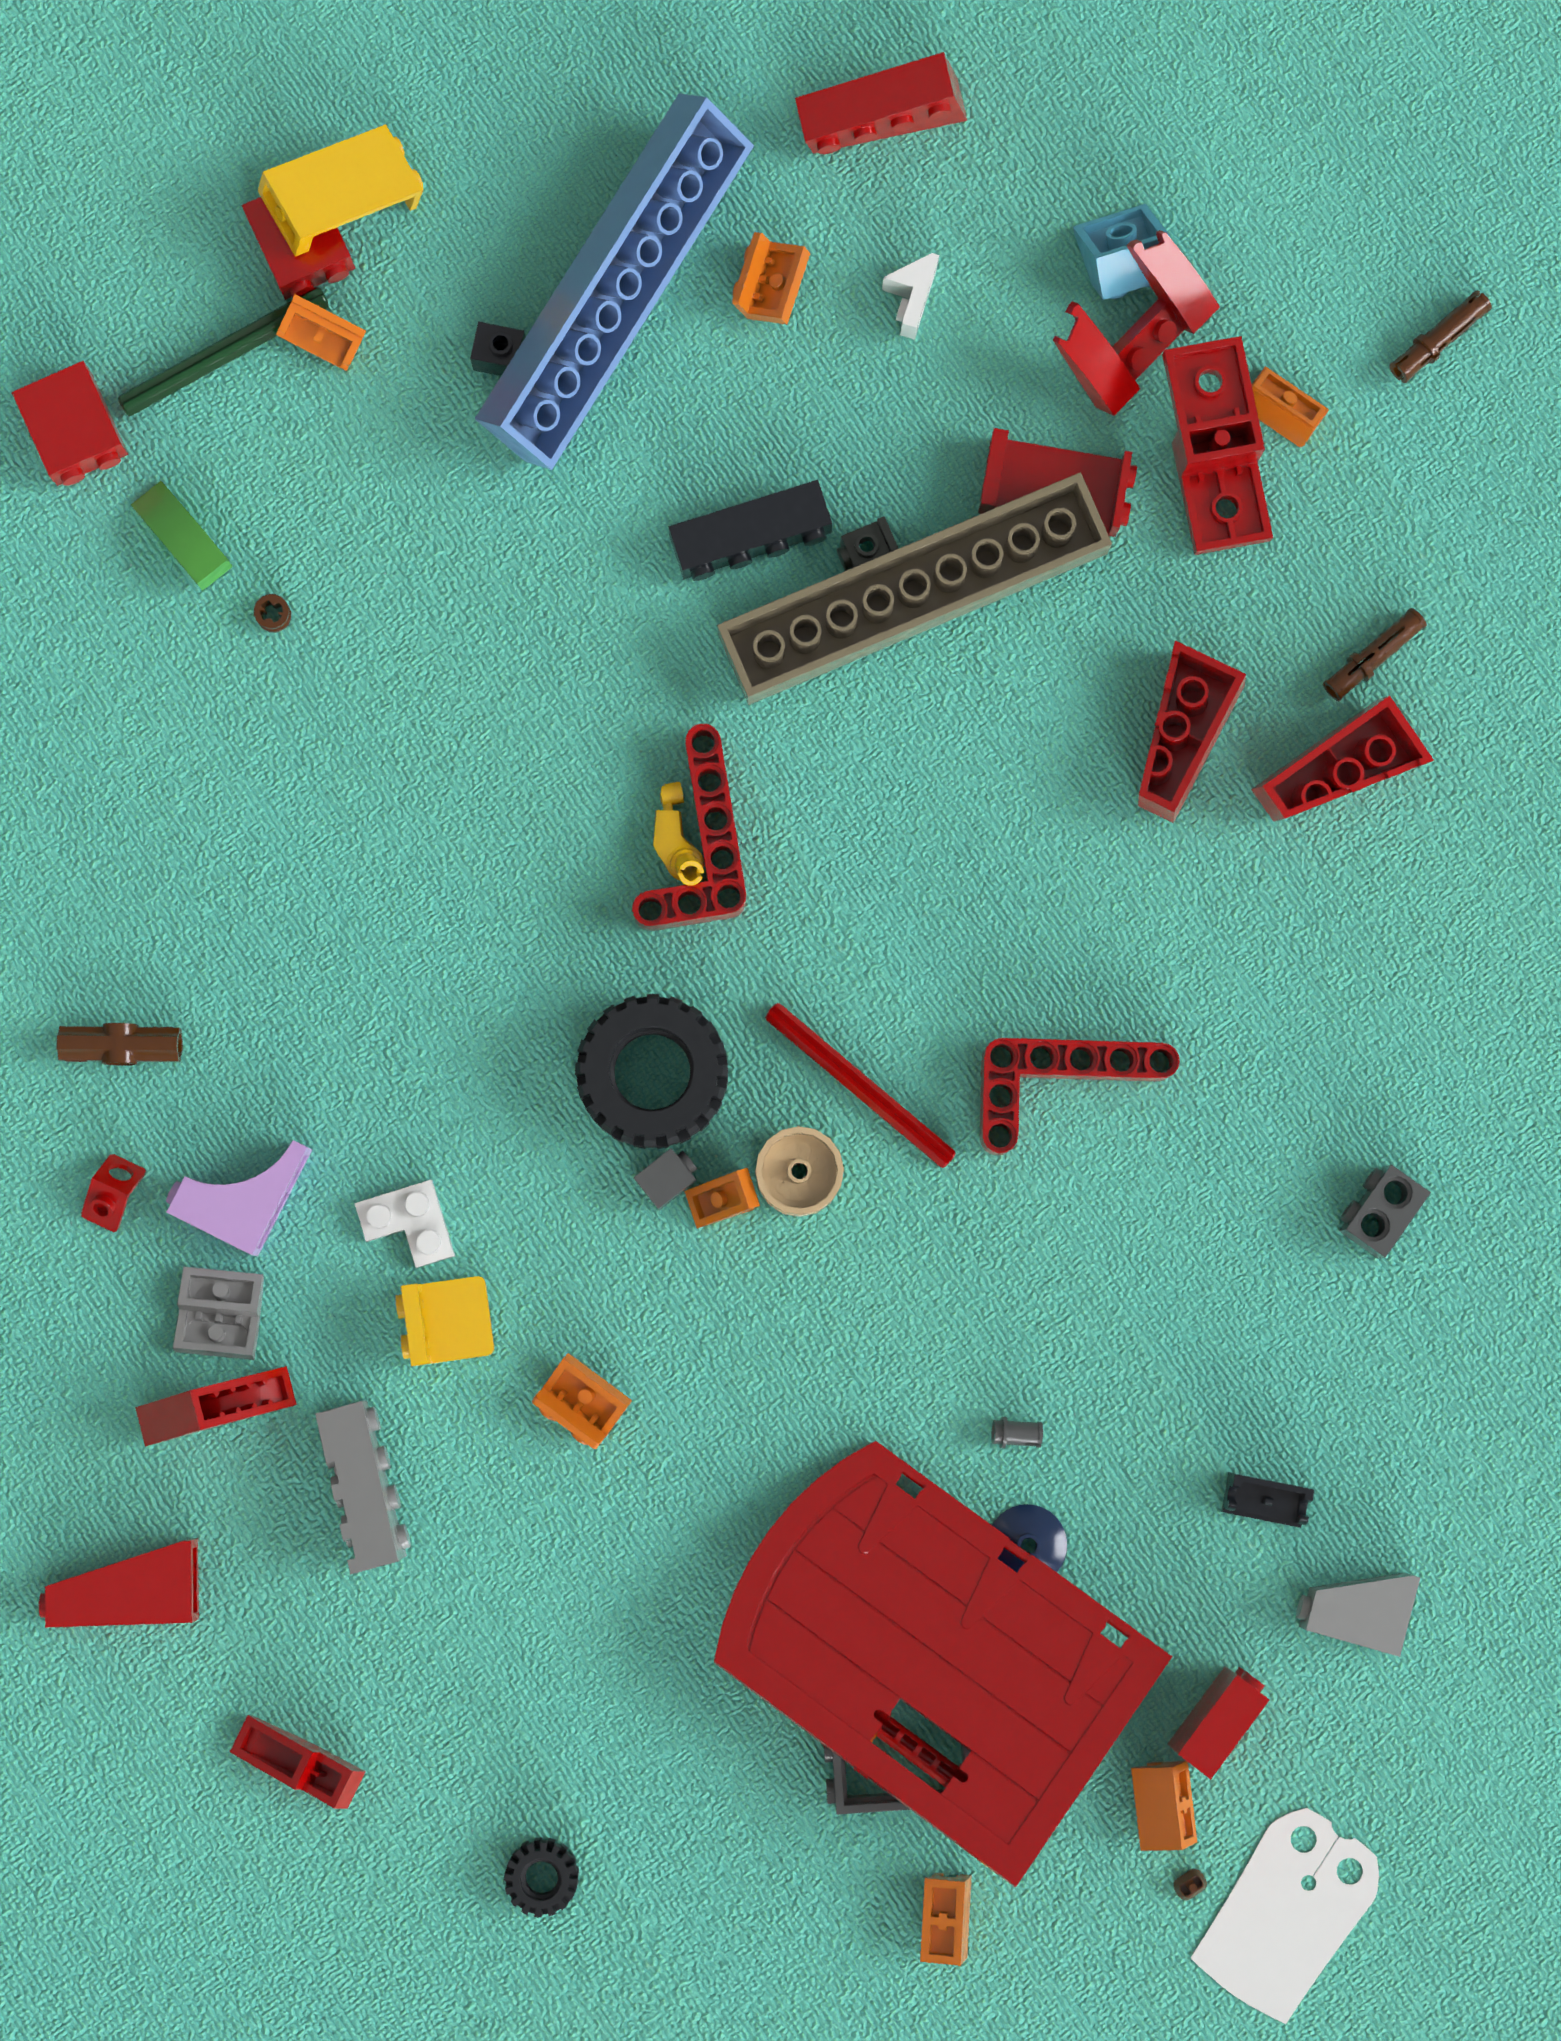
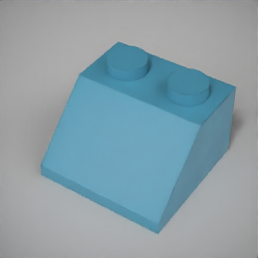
M1146 204L1073 226L1074 235L1090 282L1102 300L1108 298L1118 299L1130 291L1151 287L1126 246L1130 241L1137 239L1142 241L1143 247L1146 249L1160 243L1157 239L1156 231L1161 230L1169 235Z

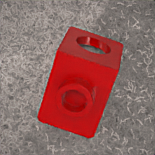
M110 1154L91 1179L81 1217L107 1230L116 1232L120 1227L129 1195L144 1177L145 1168L115 1154ZM114 1168L124 1169L131 1175V1178L128 1180H118L112 1177L109 1171Z

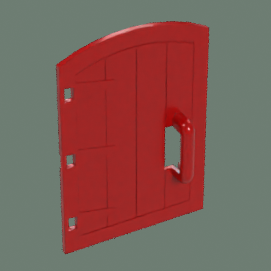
M874 1441L847 1456L818 1477L788 1506L769 1529L750 1558L734 1590L721 1627L714 1663L853 1766L854 1770L866 1779L872 1780L1013 1887H1017L1173 1656L1034 1555H1030L1001 1531L884 1446ZM901 1474L923 1488L916 1498L896 1485L901 1478ZM1003 1547L1025 1563L1018 1572H1015L997 1559L1003 1551ZM1106 1622L1128 1638L1121 1647H1118L1100 1634L1105 1628ZM900 1699L970 1750L963 1763L956 1765L891 1717L892 1710ZM874 1735L945 1787L943 1792L940 1794L870 1742Z

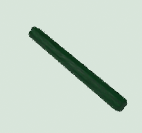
M319 287L300 296L323 309H327L329 306L324 293ZM291 301L119 395L118 400L124 412L128 416H132L276 337V333Z

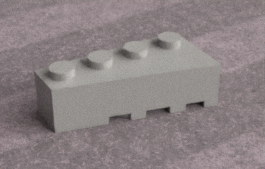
M367 1400L315 1413L326 1465L329 1469L334 1468L335 1476L331 1477L334 1501L338 1508L344 1507L345 1515L341 1516V1524H339L342 1539L349 1548L353 1547L355 1558L347 1560L350 1575L400 1561L407 1556L405 1549L411 1547V1542L406 1525H399L395 1509L401 1508V1503L395 1484L390 1486L388 1484L385 1470L391 1469L386 1446L379 1447L375 1431L380 1430L381 1426L376 1407H369Z

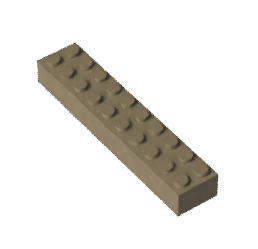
M1080 472L718 624V635L748 705H751L1108 554L1112 542Z

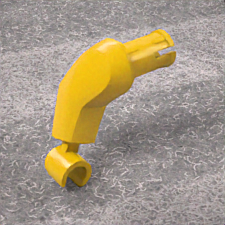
M681 783L664 784L660 792L663 810L655 811L653 846L668 872L683 884L693 886L698 884L703 878L700 874L704 873V858L701 852L684 837L681 812L673 810L672 805L684 803Z

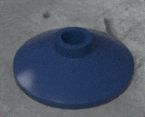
M1017 1505L1004 1511L994 1521L992 1526L1009 1537L1019 1547H1021L1024 1539L1032 1538L1036 1543V1548L1029 1554L1034 1555L1056 1572L1061 1568L1067 1553V1537L1062 1524L1050 1511L1037 1505ZM1004 1547L997 1558L1015 1572H1018L1022 1565L1025 1564Z

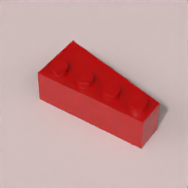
M944 52L795 98L804 140L813 154H830L847 146L967 121L958 78Z
M1176 640L1173 646L1172 657L1138 797L1139 807L1174 823L1244 689L1246 680L1245 673Z

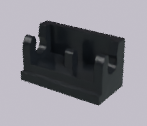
M1228 1472L1221 1512L1301 1528L1302 1524L1306 1525L1308 1523L1309 1517L1306 1515L1307 1505L1313 1501L1314 1489Z

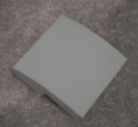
M183 1267L177 1302L179 1314L173 1343L174 1351L178 1353L255 1360L263 1296V1274Z

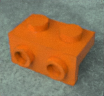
M754 232L751 243L746 248L744 254V265L739 280L733 288L732 304L747 319L788 325L810 252L805 246L771 242L763 233Z
M569 1353L562 1359L545 1385L532 1400V1403L539 1408L543 1416L549 1420L557 1421L569 1430L578 1442L589 1445L593 1449L598 1448L632 1402L630 1398Z

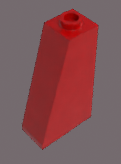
M189 1538L45 1586V1593H41L39 1597V1615L41 1618H45V1628L193 1623L199 1620L198 1538Z

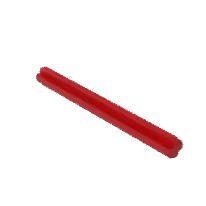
M774 1004L765 1016L766 1021L938 1166L946 1167L955 1157L956 1152L782 1004Z

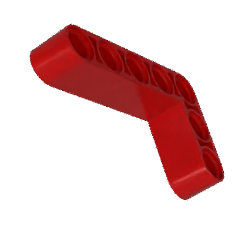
M700 723L693 726L688 731L685 742L708 881L699 882L693 886L680 885L640 893L633 902L632 912L636 923L640 928L647 931L731 919L739 916L746 906V889L719 732L709 724ZM700 736L710 737L714 741L713 749L707 753L697 752L692 744ZM704 775H716L721 781L720 786L712 792L702 790L698 783ZM714 812L723 814L727 819L726 825L720 830L709 829L705 824V819L709 814ZM718 851H727L733 856L734 861L728 868L719 869L712 864L711 858ZM725 889H732L739 894L740 900L736 906L725 908L718 903L717 897L719 893ZM687 895H693L700 900L701 906L696 913L685 914L678 907L680 900ZM647 902H656L661 906L662 912L655 920H645L639 914L641 906Z
M1027 1038L995 1039L988 1044L982 1054L981 1145L985 1151L992 1155H1003L1016 1145L1019 1135L1020 1077L1157 1082L1167 1079L1177 1071L1180 1063L1179 1054L1171 1045L1156 1042ZM996 1047L1007 1049L1011 1054L1010 1065L1004 1068L995 1066L990 1058L992 1049ZM1041 1048L1049 1053L1051 1062L1048 1068L1039 1069L1033 1066L1030 1060L1032 1050ZM1079 1049L1089 1055L1090 1065L1088 1069L1078 1070L1072 1066L1070 1062L1072 1051ZM1113 1051H1122L1127 1054L1130 1064L1126 1071H1117L1111 1066L1110 1055ZM1153 1052H1161L1167 1056L1169 1067L1166 1072H1156L1150 1066L1149 1060ZM1000 1086L1008 1090L1011 1098L1008 1106L1000 1108L992 1104L989 1097L992 1088ZM993 1126H1001L1008 1131L1010 1138L1009 1143L1005 1147H995L989 1141V1130Z

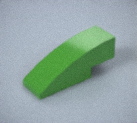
M159 481L131 504L133 509L202 591L233 567L227 557L162 481Z

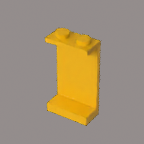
M385 124L263 171L258 193L296 257L309 251L314 236L402 201L406 203L410 211L417 209L423 193V182L419 173L415 169H411L404 157L405 153L400 140L396 136H392Z

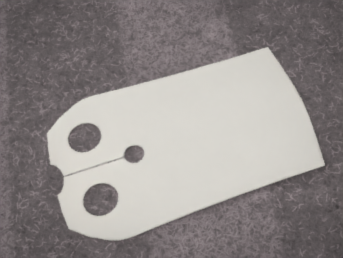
M1308 1808L1290 1812L1278 1818L1265 1831L1243 1873L1207 1933L1192 1954L1191 1959L1232 1995L1249 2006L1286 2024L1324 1967L1376 1898L1379 1880L1377 1856L1356 1838L1344 1839L1339 1837L1334 1832L1331 1821ZM1300 1826H1307L1315 1832L1316 1844L1309 1852H1299L1291 1844L1292 1832ZM1353 1858L1361 1864L1362 1876L1357 1883L1345 1884L1338 1878L1337 1867L1342 1860ZM1310 1875L1315 1878L1316 1886L1313 1890L1307 1891L1303 1889L1301 1881L1304 1876Z

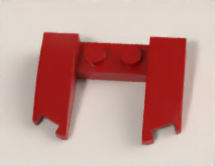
M1161 230L1156 231L1157 239L1160 242L1157 245L1144 249L1142 241L1137 239L1130 241L1126 245L1158 298L1138 321L1111 346L1082 307L1072 301L1065 312L1073 315L1076 321L1068 339L1064 340L1057 336L1053 338V342L1094 406L1113 416L1141 389L1135 380L1184 330L1194 334L1220 308L1207 285L1169 235Z

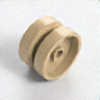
M797 1126L781 1130L767 1140L758 1154L755 1176L759 1192L768 1205L782 1214L802 1217L816 1214L832 1202L841 1187L844 1167L841 1154L829 1137L816 1129ZM796 1164L798 1166L803 1164L807 1168L806 1176L802 1179H797L792 1175V1168Z

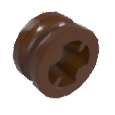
M267 594L256 602L254 616L264 630L277 633L289 625L291 610L281 596ZM269 605H272L275 609L283 608V612H278L281 618L276 622H273L270 618L263 620V615H267L265 608Z

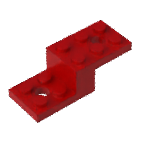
M1242 336L1164 350L1162 356L1178 429L1172 441V448L1194 554L1199 555L1270 542L1273 539L1258 466V461L1265 447ZM1204 374H1212L1218 378L1220 388L1215 392H1207L1201 388L1199 378ZM1224 499L1232 501L1236 506V515L1232 518L1221 517L1216 511V503Z

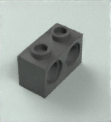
M1393 1165L1384 1166L1382 1170L1376 1167L1363 1184L1367 1191L1359 1203L1353 1200L1340 1217L1345 1223L1339 1231L1378 1259L1386 1258L1431 1193ZM1389 1182L1395 1183L1401 1190V1199L1397 1204H1391L1385 1199L1384 1188ZM1367 1214L1374 1216L1379 1224L1378 1232L1373 1237L1367 1236L1361 1228L1362 1219Z

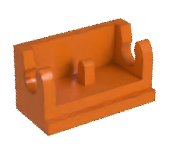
M295 294L276 336L347 371L366 330Z
M1186 1760L1147 1763V1766L1131 1768L1140 1850H1183L1197 1843L1188 1762Z
M935 1873L931 1877H925L920 1962L961 1966L967 1959L972 1875L960 1874L956 1877H945L943 1873Z

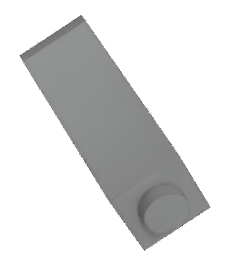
M1398 1573L1309 1587L1307 1596L1302 1595L1297 1606L1296 1618L1301 1619L1299 1627L1307 1631L1400 1657L1420 1577L1408 1573Z

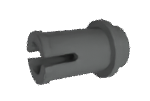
M1007 1417L993 1420L991 1431L992 1444H999V1447L1004 1449L1006 1445L1036 1446L1041 1448L1043 1424L1042 1422L1007 1421Z

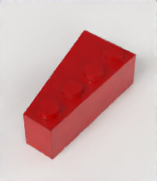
M1389 695L1371 703L1251 790L1273 821H1278L1434 761V759Z

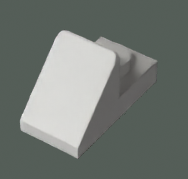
M931 253L883 278V291L905 297L901 300L896 316V321L902 322L901 336L915 340L939 261V255Z

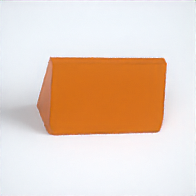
M1266 366L1252 383L1259 420L1298 447H1303L1329 411L1328 408Z

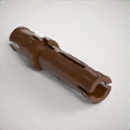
M1475 290L1425 335H1418L1413 340V345L1395 361L1390 363L1389 366L1393 375L1398 380H1401L1402 383H1407L1421 368L1425 367L1428 363L1433 364L1440 358V353L1450 343L1455 341L1472 324L1492 309L1489 299L1483 293L1480 294V291Z
M1409 608L1402 617L1382 632L1360 653H1352L1347 658V664L1323 682L1326 692L1339 702L1362 680L1366 682L1374 676L1373 671L1396 653L1419 631L1426 628L1427 624L1423 616L1414 608Z

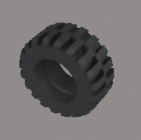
M647 994V997L636 998L632 996L625 998V1002L616 1006L612 1004L603 1011L604 1014L597 1021L594 1019L587 1028L588 1033L584 1040L581 1039L578 1048L579 1054L578 1060L575 1063V1075L577 1077L579 1096L585 1109L602 1130L614 1139L634 1147L661 1149L690 1140L693 1135L706 1128L713 1116L718 1113L727 1090V1056L716 1028L694 1006L690 1007L683 1003L681 999L672 996L665 998L660 997L659 994ZM645 1035H660L673 1040L683 1049L690 1065V1078L684 1093L674 1103L660 1109H644L630 1103L620 1093L615 1081V1065L620 1052L628 1043Z

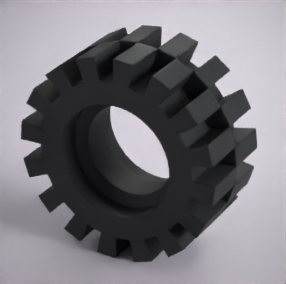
M542 1837L535 1838L532 1842L527 1841L523 1843L518 1850H515L507 1864L504 1874L506 1894L512 1898L511 1903L515 1907L518 1905L522 1908L521 1912L528 1915V1912L535 1914L534 1917H542L543 1914H548V1916L555 1915L556 1911L563 1910L568 1905V1902L572 1900L579 1882V1866L576 1865V1858L573 1853L570 1854L566 1845L556 1843L555 1839L542 1840ZM536 1862H547L557 1872V1884L548 1892H536L527 1883L526 1872Z

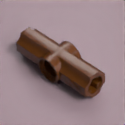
M104 1023L103 1027L59 1026L57 1035L58 1060L66 1062L98 1061L104 1065L132 1066L137 1065V1062H181L183 1053L182 1029L174 1027H139V1025L131 1023Z

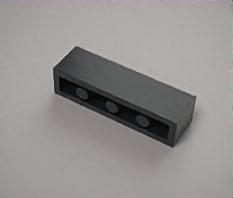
M815 480L668 526L669 537L683 580L692 577L693 581H700L715 574L714 570L725 566H730V569H738L751 564L752 558L767 554L768 558L777 557L787 553L790 550L789 546L804 542L805 546H811L823 542L827 539L826 535L832 533V521L819 481Z

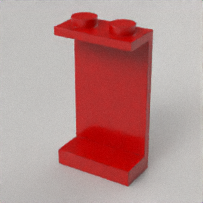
M993 429L978 510L979 514H983L1081 472L1108 535L1116 537L1120 525L1127 526L1131 503L1124 502L1126 489H1133L1137 473V465H1131L1133 452L1125 451L1122 459L1009 440V430Z

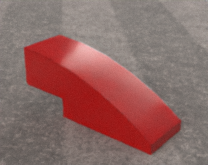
M247 1715L230 1750V1753L294 1790H303L334 1809H348L366 1772L327 1750L252 1715Z

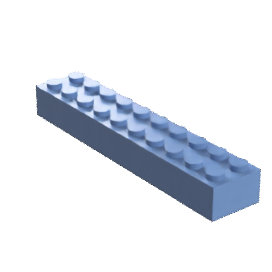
M681 93L677 95L475 417L477 422L527 463L550 470L553 469L754 147L707 97Z

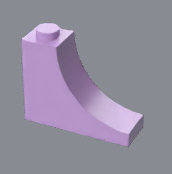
M293 1140L283 1156L273 1166L256 1177L238 1183L225 1185L207 1184L184 1176L182 1182L176 1181L168 1193L166 1202L170 1206L166 1213L250 1255L258 1256L313 1149Z

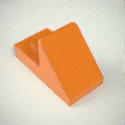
M748 1168L734 1171L684 1191L697 1229L752 1211L760 1206Z

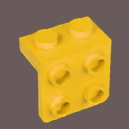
M474 1276L401 1286L402 1294L395 1296L396 1310L399 1319L405 1318L407 1334L401 1335V1349L403 1358H410L411 1366L489 1356L494 1352L488 1294L484 1278Z

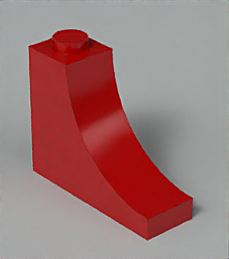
M285 1366L182 1392L135 1407L146 1447L295 1406L297 1403L288 1369Z

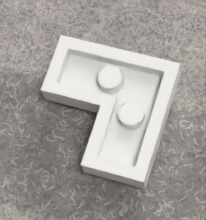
M433 1180L355 1203L366 1242L405 1231L416 1268L455 1257Z

